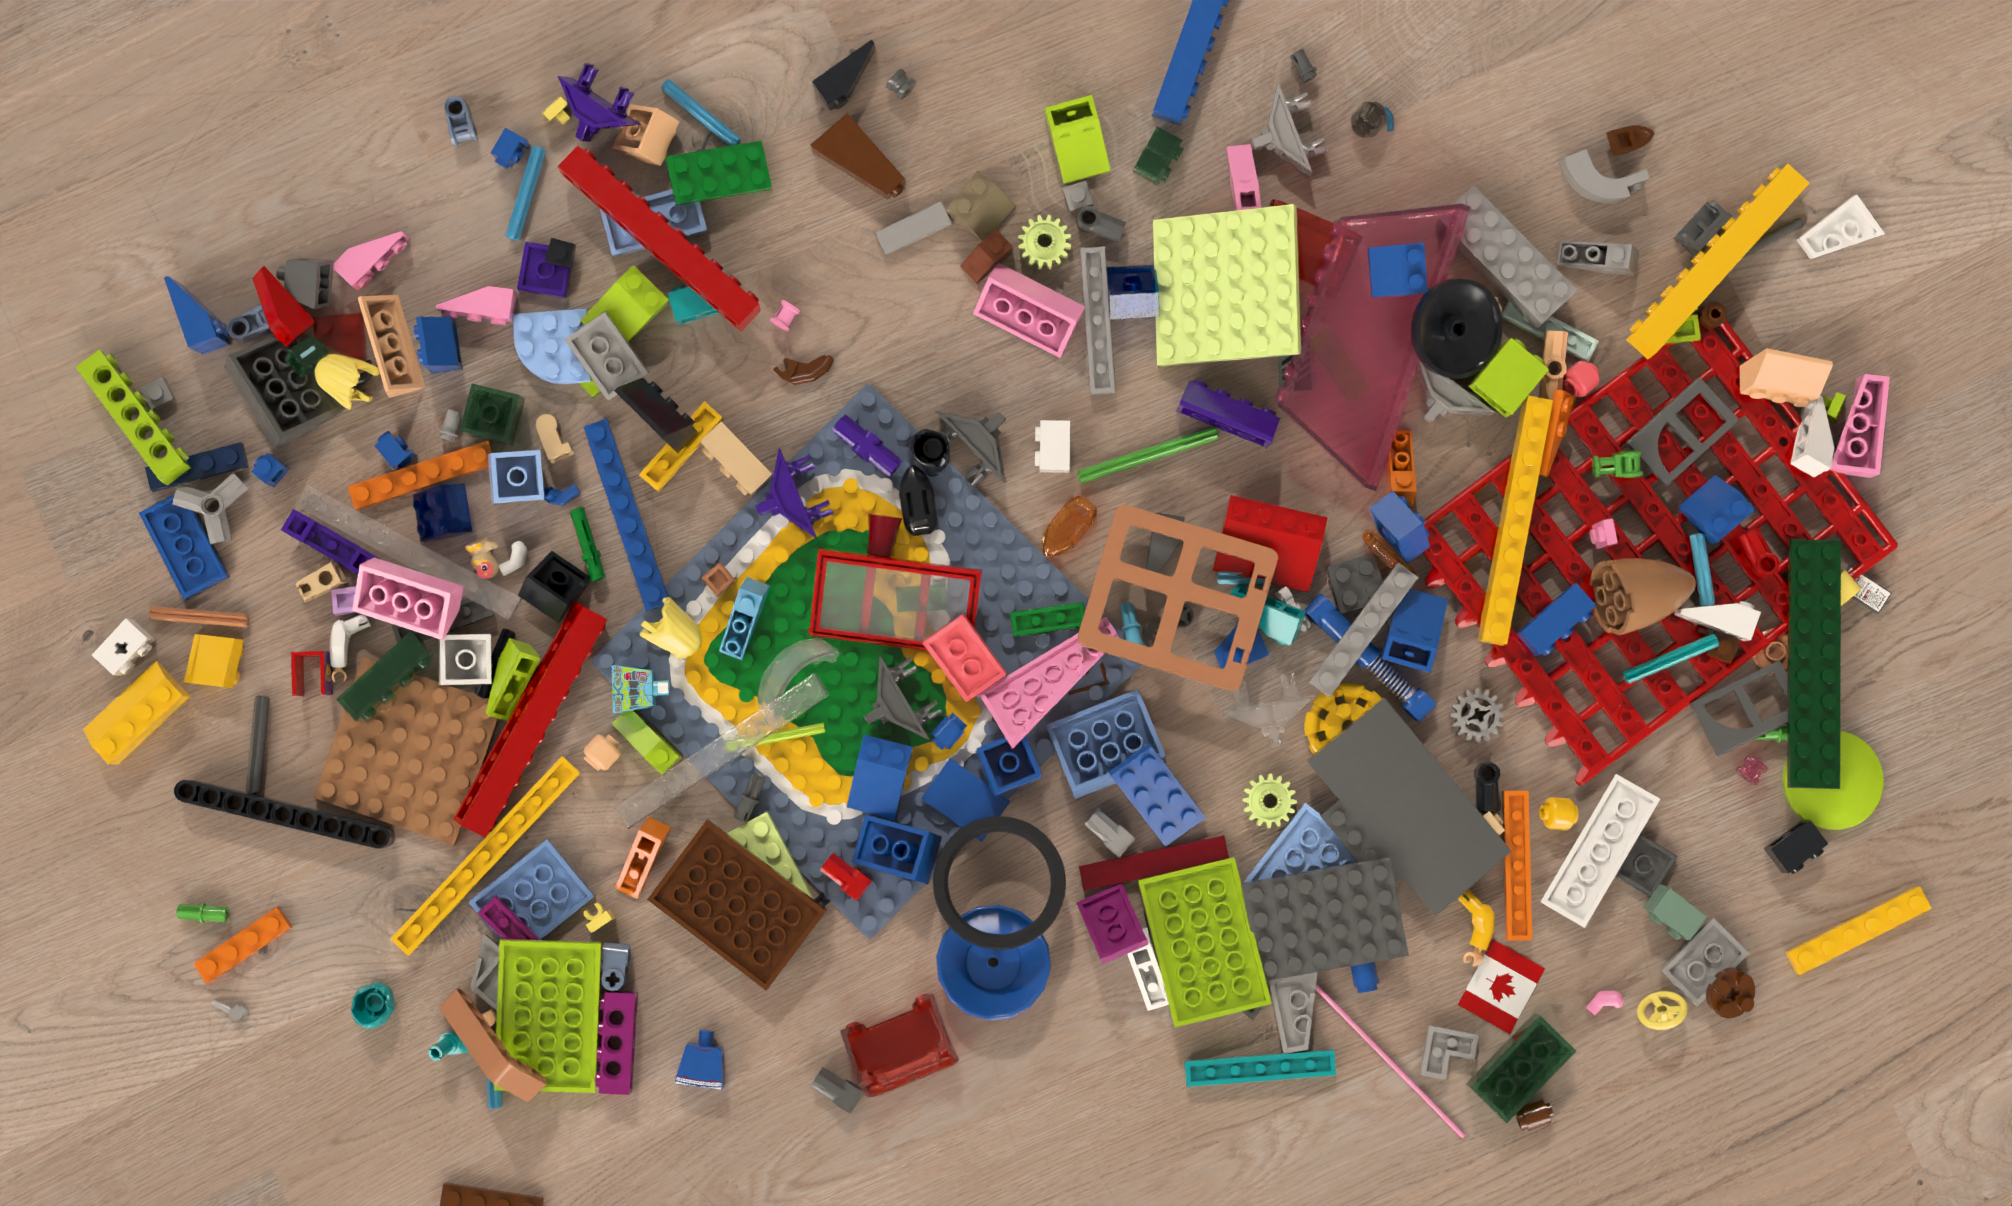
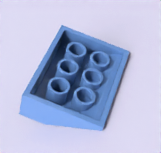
M1138 689L1046 725L1074 799L1115 784L1116 782L1111 777L1109 771L1148 743L1152 745L1165 764L1167 763L1165 752Z

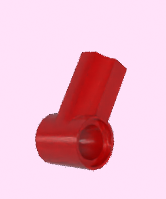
M1758 527L1738 537L1752 564V571L1756 576L1765 578L1778 571L1780 567L1779 558L1772 553ZM1762 559L1770 563L1771 568L1769 571L1762 569Z
M835 853L831 854L820 869L856 901L872 883L868 876L859 869L851 867Z

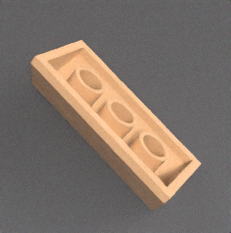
M399 296L358 297L388 398L425 388L426 386Z

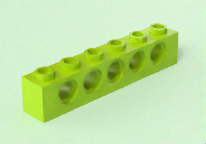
M100 349L78 364L76 369L156 477L168 486L191 469V466L186 461L189 459V456L181 447L176 448L173 444L174 436L167 428L162 429L159 425L160 417L153 409L148 410L144 405L147 403V400L138 390L135 392L130 386L133 384L131 378L125 372L121 373L118 370L117 366L120 364L111 353L106 355ZM111 374V379L104 383V378ZM125 393V398L118 402L119 395ZM139 411L138 418L132 421V415ZM153 430L152 437L145 439L147 432ZM167 449L166 456L159 458L160 452Z

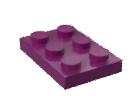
M1122 883L1077 902L1079 911L1102 964L1149 945Z

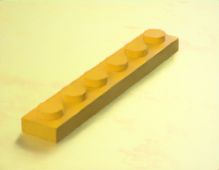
M1916 886L1785 953L1796 974L1801 975L1932 908L1922 888Z

